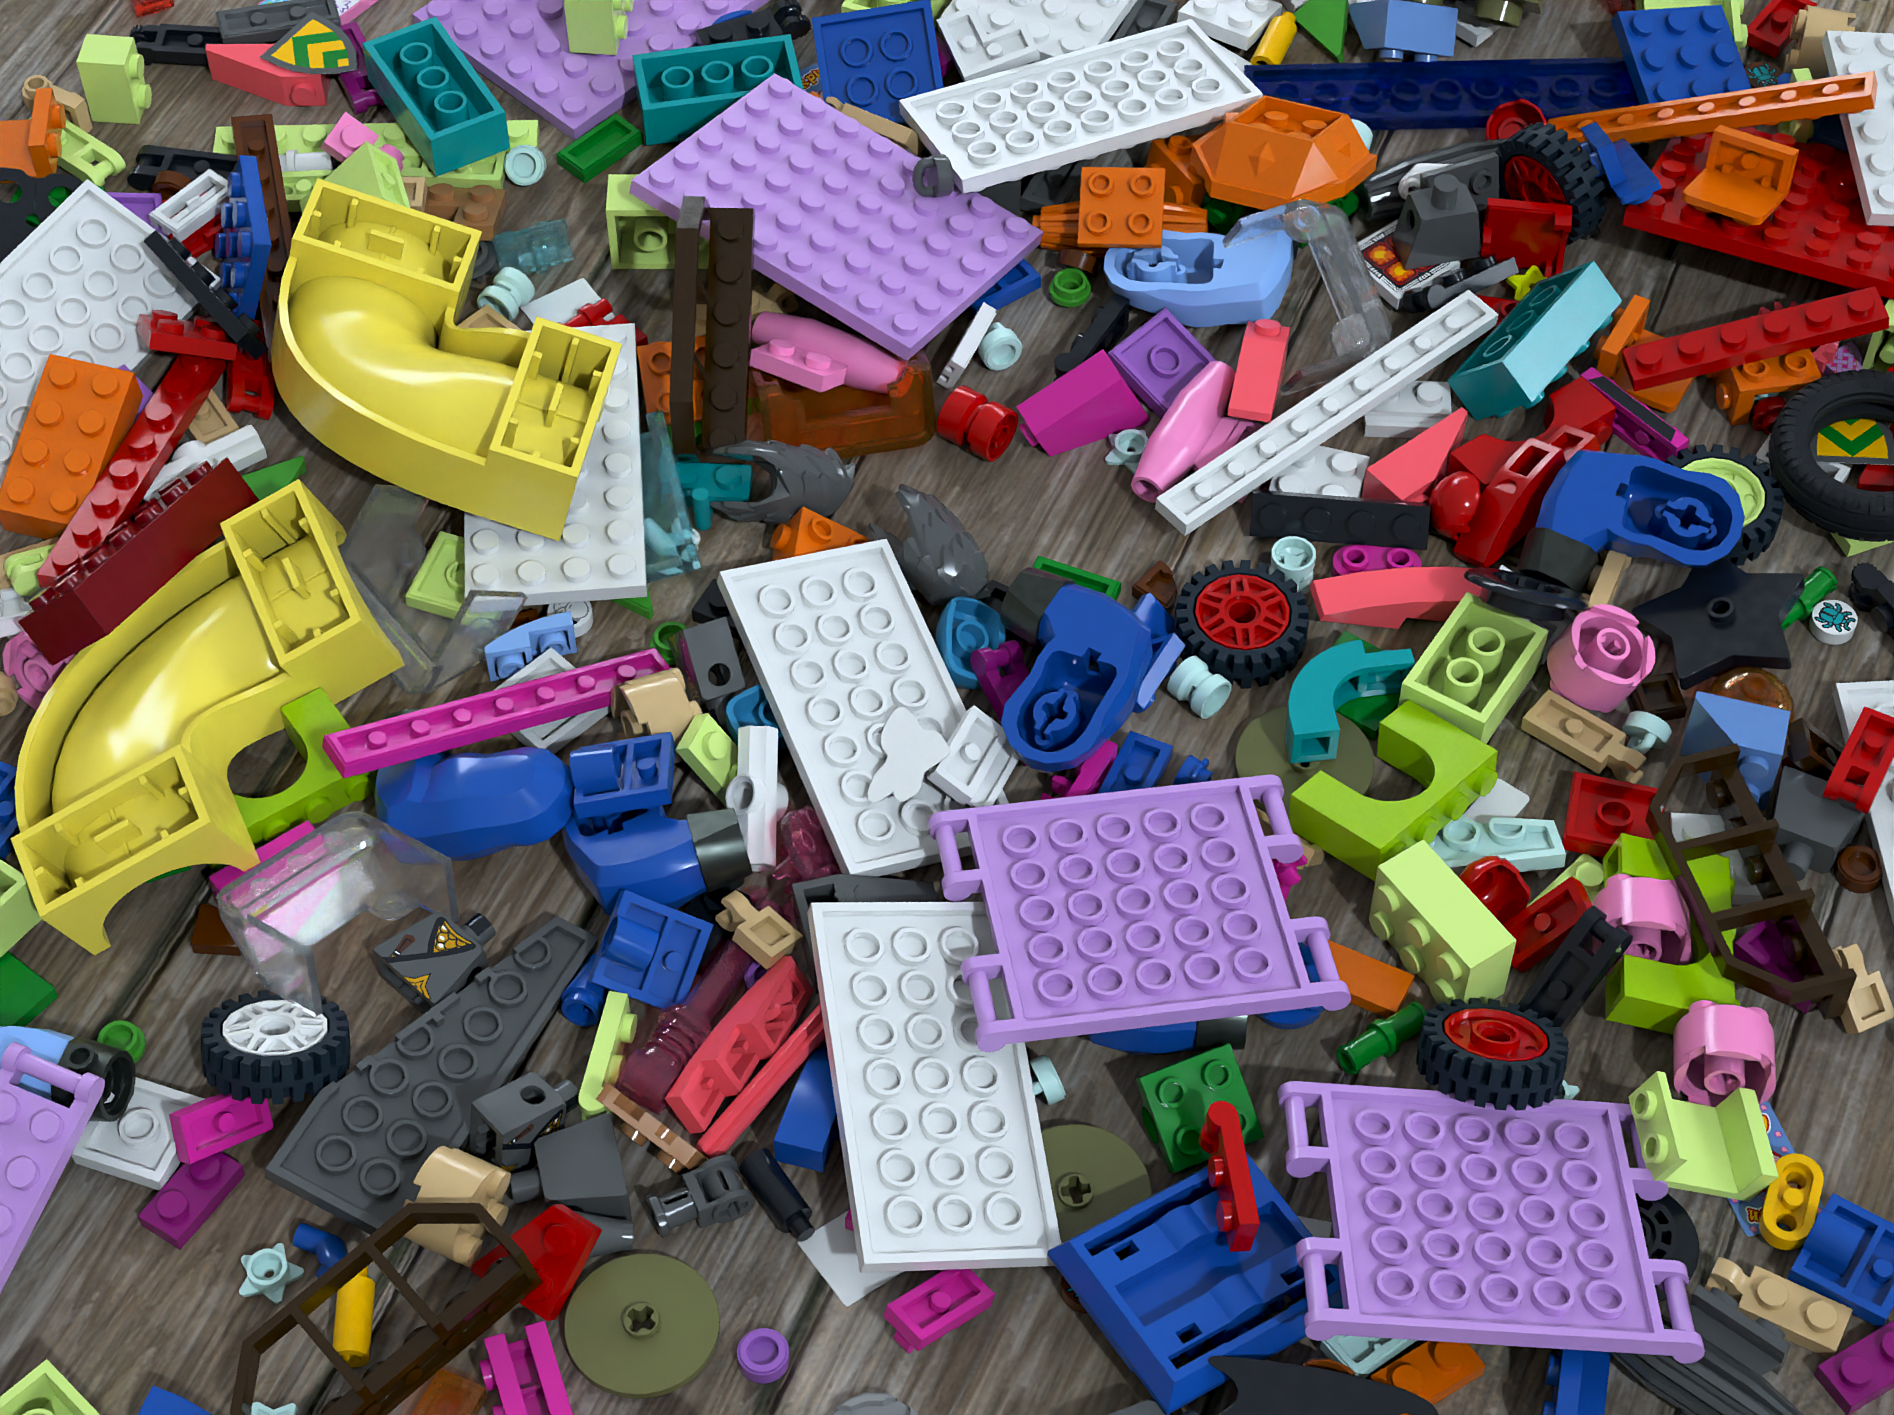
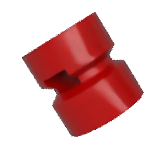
M961 385L949 395L943 404L937 420V432L940 436L957 445L963 446L969 443L970 452L993 462L1010 445L1018 425V415L1015 411L996 401L988 403L985 395L966 385Z

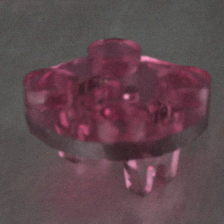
M805 806L800 810H792L787 813L781 820V833L784 843L780 846L779 855L781 857L789 855V857L773 871V878L775 880H780L783 877L791 878V880L785 883L784 892L791 894L792 884L842 874L815 810L810 806Z

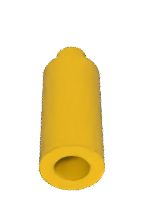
M1283 12L1281 16L1274 17L1250 60L1252 72L1258 77H1273L1297 33L1296 17L1291 12Z
M368 1266L337 1291L332 1346L349 1367L364 1366L369 1362L376 1284L371 1278H368Z

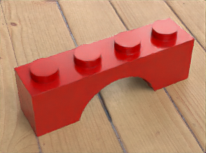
M1581 376L1549 395L1543 423L1546 431L1534 439L1545 442L1566 424L1596 435L1601 446L1609 439L1613 432L1612 426L1617 407ZM1483 433L1450 452L1446 476L1458 471H1465L1475 475L1480 479V494L1482 495L1501 467L1527 440L1505 441Z

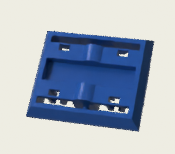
M1247 1152L1246 1156L1260 1221L1250 1251H1229L1226 1232H1220L1217 1226L1216 1208L1220 1200L1217 1187L1210 1186L1208 1166L1047 1252L1048 1257L1079 1297L1078 1301L1130 1371L1137 1375L1166 1415L1231 1379L1209 1363L1208 1359L1210 1357L1226 1356L1266 1360L1307 1336L1304 1326V1316L1308 1312L1307 1297L1261 1324L1266 1306L1274 1313L1285 1305L1283 1301L1284 1296L1288 1295L1292 1301H1296L1303 1296L1306 1289L1304 1271L1297 1263L1296 1245L1302 1239L1313 1237V1235ZM1130 1245L1128 1257L1120 1260L1116 1253ZM1326 1264L1324 1269L1329 1308L1343 1309L1338 1267L1336 1264ZM1191 1332L1190 1341L1183 1344L1180 1339ZM1207 1339L1214 1346L1213 1350L1176 1369L1181 1364L1180 1354L1185 1353L1189 1359L1199 1355L1202 1345Z

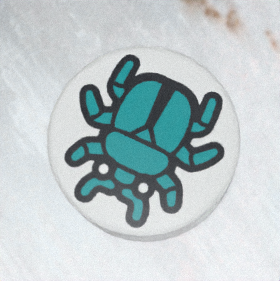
M1825 600L1814 607L1809 621V628L1818 640L1827 644L1838 645L1846 643L1852 638L1858 619L1856 612L1848 604L1838 600Z

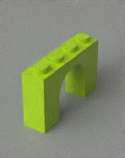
M321 687L280 708L287 736L307 762L301 777L291 787L273 796L246 798L233 794L255 850L307 820L311 824L322 822L332 813L355 801L367 798L375 791L376 770L343 779L322 748L324 735L350 729L351 727ZM208 864L214 873L228 866L225 864Z
M1408 699L1380 722L1377 757L1419 781L1426 790L1406 800L1381 801L1354 791L1320 770L1290 796L1289 822L1292 831L1375 881L1379 865L1423 839L1427 844H1430L1439 830L1451 820H1458L1464 814L1467 807L1478 797H1484L1491 792L1498 778V774L1495 772L1498 751Z
M1621 833L1603 857V888L1606 887L1607 879L1617 874H1626L1632 878L1648 877L1659 880H1674L1655 840ZM1715 854L1687 861L1711 913L1730 909L1735 891V881L1730 877L1729 857ZM1691 913L1690 928L1691 944L1695 957L1694 963L1689 965H1672L1623 954L1605 977V1020L1673 1035L1676 1024L1689 1013V1007L1694 1002L1708 1000L1717 1005L1740 1006L1739 1000L1735 999V982L1721 976ZM1737 928L1721 932L1732 955L1733 940Z

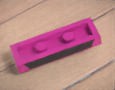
M1590 367L1580 375V377L1582 376L1617 407L1612 433L1638 453L1665 462L1672 454L1677 457L1680 450L1688 447L1689 439L1676 427L1669 425L1653 413L1644 403L1637 401L1617 386L1612 379L1605 377L1593 367Z

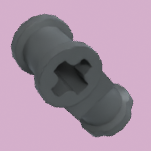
M720 1155L705 1161L697 1169L682 1174V1187L656 1196L654 1193L645 1195L651 1219L661 1238L669 1235V1229L697 1219L702 1229L717 1222L727 1223L734 1221L752 1209L755 1200L751 1192L743 1188L736 1174L739 1166L733 1156Z

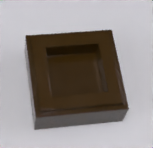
M1673 672L1646 677L1629 695L1635 711L1648 712L1661 718L1663 721L1685 718L1687 706Z

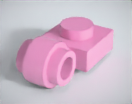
M345 112L320 148L343 163L366 141L374 145L379 135ZM384 144L382 148L378 147L397 160L401 172L403 169V154L397 148L388 144Z

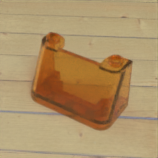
M923 348L906 361L905 370L896 381L887 384L888 394L853 389L845 385H839L820 393L751 366L749 368V384L763 442L770 439L798 447L801 444H806L826 451L829 447L837 452L841 459L919 447L930 441L936 431L931 366Z

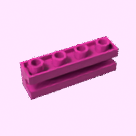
M545 1320L524 1326L527 1338L507 1344L504 1333L484 1338L488 1358L479 1361L486 1390L497 1389L501 1404L492 1406L494 1415H573Z

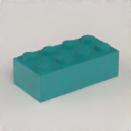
M436 16L362 43L368 80L436 177L510 149L504 109Z
M791 34L632 55L636 95L646 146L679 141L678 135L694 134L774 73L788 79L792 84L804 90Z
M1594 261L1540 280L1447 382L1476 421L1493 415L1496 419L1501 418L1514 408L1520 406L1523 409L1531 408L1543 399L1545 387L1567 372L1568 367L1566 364L1569 360L1578 356L1590 346L1588 339L1593 333L1600 331L1612 321L1613 317L1610 314L1618 307L1622 299Z

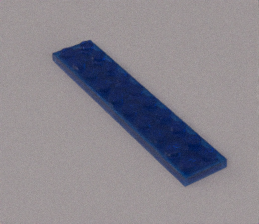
M1624 57L1244 65V75L1261 91L1263 96L1266 95L1348 114L1350 119L1363 122L1371 130L1486 128L1489 116L1500 104L1518 99L1528 100L1538 106L1547 123L1549 119L1640 105Z

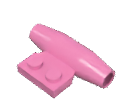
M763 311L756 318L752 328V340L759 347L751 349L749 366L820 393L839 385H845L853 389L902 396L911 384L913 377V367L911 364L869 339L820 321Z
M1220 361L1209 362L1178 393L1148 439L1131 481V487L1138 497L1147 502L1156 503L1157 497L1174 487L1191 469L1195 472L1263 427V425L1250 419L1224 417L1231 398L1236 374L1229 365ZM1247 495L1239 499L1237 502L1242 504Z

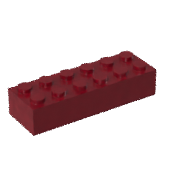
M228 457L212 466L207 460L202 462L185 475L187 478L185 482H183L180 476L170 481L158 491L161 498L159 501L154 497L133 512L136 517L133 523L128 519L107 534L110 538L108 545L104 541L95 545L82 555L81 558L84 560L82 567L76 563L55 579L58 583L55 586V590L49 586L28 602L32 610L18 622L52 666L109 635L223 533L220 526L221 522L259 501Z

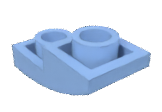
M571 611L550 615L523 624L485 646L490 682L508 680L551 647L561 656L577 653Z

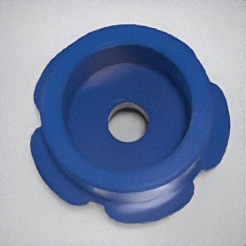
M1190 755L1178 771L1173 785L1211 781L1214 773L1207 769L1209 759L1204 758L1201 761Z

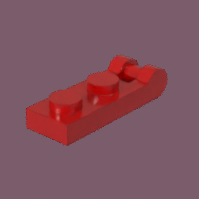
M254 320L262 329L257 336L265 344L262 321ZM238 345L235 361L228 360L226 411L237 414L241 410L254 413L255 418L268 421L274 407L273 373L270 374L267 353L265 352L256 360ZM245 390L256 392L257 396L246 394Z
M1864 706L1832 771L1822 797L1837 802L1838 798L1855 804L1854 810L1869 814L1877 793L1894 760V717ZM1846 779H1849L1856 784L1846 781Z
M1217 1101L1210 1105L1205 1117V1124L1199 1135L1200 1147L1205 1152L1211 1154L1208 1161V1178L1210 1186L1217 1187L1220 1199L1216 1208L1217 1226L1220 1232H1226L1230 1252L1250 1251L1260 1221L1239 1116L1232 1104L1226 1101Z

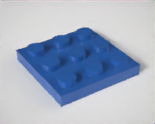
M930 0L913 1L811 18L824 102L827 97H835L843 104L846 102L902 126H909L900 115L899 100L944 88Z
M1722 5L1617 11L1611 19L1640 105L1752 89Z
M239 155L236 172H230L228 176L227 190L230 200L229 203L222 204L221 225L223 233L216 234L214 251L215 257L222 259L219 270L220 286L226 288L227 292L239 304L234 311L239 316L245 312L252 319H255L271 250V239L256 156Z

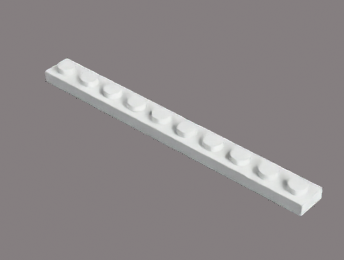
M1468 289L1157 497L1155 510L1186 536L1495 327L1499 314Z

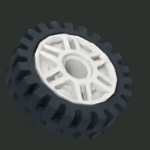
M278 989L277 995H270L269 990L258 991V997L255 998L246 993L238 996V1003L232 999L222 1002V1009L215 1007L209 1012V1017H205L202 1022L201 1063L203 1075L207 1078V1083L211 1087L217 1086V1092L225 1096L232 1092V1099L242 1102L245 1098L251 1096L252 1104H263L265 1098H272V1105L284 1104L285 1097H290L293 1103L304 1101V1093H308L313 1098L316 1097L323 1087H326L332 1081L337 1083V1079H343L350 1066L351 1046L347 1015L344 1010L339 1011V1005L335 1002L326 1003V997L318 994L310 999L309 992L301 990L295 996L290 995L289 989Z

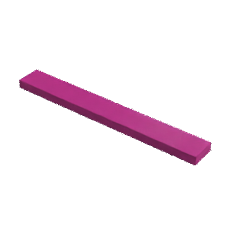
M651 648L327 734L323 737L322 748L344 779L611 706L610 695L613 686L671 668L657 649Z

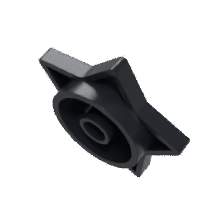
M1723 557L1708 567L1692 568L1682 587L1634 607L1632 615L1640 622L1637 626L1673 647L1679 683L1682 690H1687L1711 677L1737 676L1752 671L1755 668L1786 670L1791 668V659L1781 624L1805 590L1804 576L1800 573H1746Z

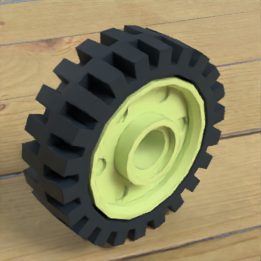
M1703 444L1695 445L1693 453L1688 448H1685L1678 452L1677 457L1672 454L1666 459L1665 463L1687 471L1710 473L1723 478L1739 494L1745 516L1741 537L1724 558L1728 561L1731 559L1736 566H1741L1745 564L1746 558L1752 562L1759 557L1761 551L1765 553L1774 540L1784 505L1783 491L1777 487L1774 475L1769 476L1770 468L1764 462L1755 466L1757 457L1750 453L1744 459L1740 458L1741 449L1731 447L1729 454L1723 453V445L1713 444L1711 452H1707Z

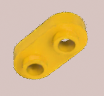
M1792 1153L1784 1155L1776 1161L1775 1164L1779 1177L1767 1186L1759 1219V1230L1762 1237L1771 1246L1781 1250H1795L1804 1245L1815 1222L1824 1182L1822 1169L1813 1159L1803 1154ZM1787 1182H1795L1802 1189L1791 1188ZM1777 1224H1785L1789 1226L1792 1231L1789 1232L1782 1230L1777 1226Z

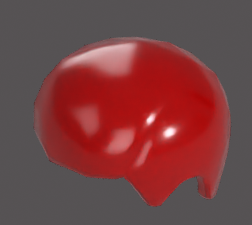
M1518 99L1503 103L1489 116L1486 122L1485 139H1508L1530 124L1534 125L1537 122H1543L1545 126L1547 121L1541 109L1528 100Z
M1458 471L1446 476L1431 491L1428 503H1431L1429 522L1440 534L1456 542L1459 538V533L1470 532L1468 523L1476 513L1481 498L1480 479L1475 475L1465 471Z
M1483 856L1469 863L1458 876L1501 924H1504L1527 908L1531 897L1530 888L1522 879L1519 870L1506 858Z

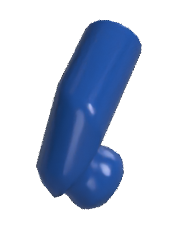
M301 1223L295 1231L293 1246L317 1255L318 1261L321 1263L316 1273L317 1278L321 1277L348 1254L347 1246L339 1236L306 1223Z

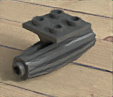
M1507 138L1455 144L1400 160L1368 176L1354 190V194L1360 197L1358 206L1360 214L1367 221L1399 218L1406 201L1401 197L1398 190L1399 182L1403 176L1418 163L1452 164L1420 174V190L1432 188L1434 179L1441 174H1449L1456 177L1459 183L1466 184L1479 213L1480 233H1482L1488 198L1499 199V156L1495 151Z
M1698 1285L1692 1295L1690 1311L1695 1332L1701 1335L1705 1349V1355L1697 1362L1684 1364L1676 1361L1673 1356L1610 1352L1648 1389L1687 1415H1804L1762 1377L1770 1371L1778 1375L1783 1368L1791 1346L1783 1340L1785 1333L1764 1318L1758 1317L1754 1321L1737 1310L1740 1306L1739 1303L1729 1294L1716 1287H1712L1708 1291ZM1661 1315L1664 1329L1673 1330L1670 1318Z

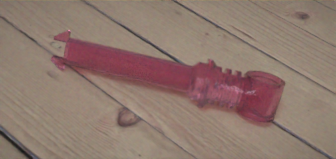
M765 887L751 892L749 896L750 901L753 902L752 906L760 912L767 906H770L782 918L791 922L793 918L792 901L787 900L783 908H781L780 905L766 898L768 888ZM735 931L730 935L684 1002L661 1010L657 1016L658 1027L643 1048H637L632 1053L616 1081L614 1088L628 1099L657 1115H660L667 1107L668 1103L665 1097L689 1060L712 1032L710 1023L742 979L751 963L755 960L732 940Z

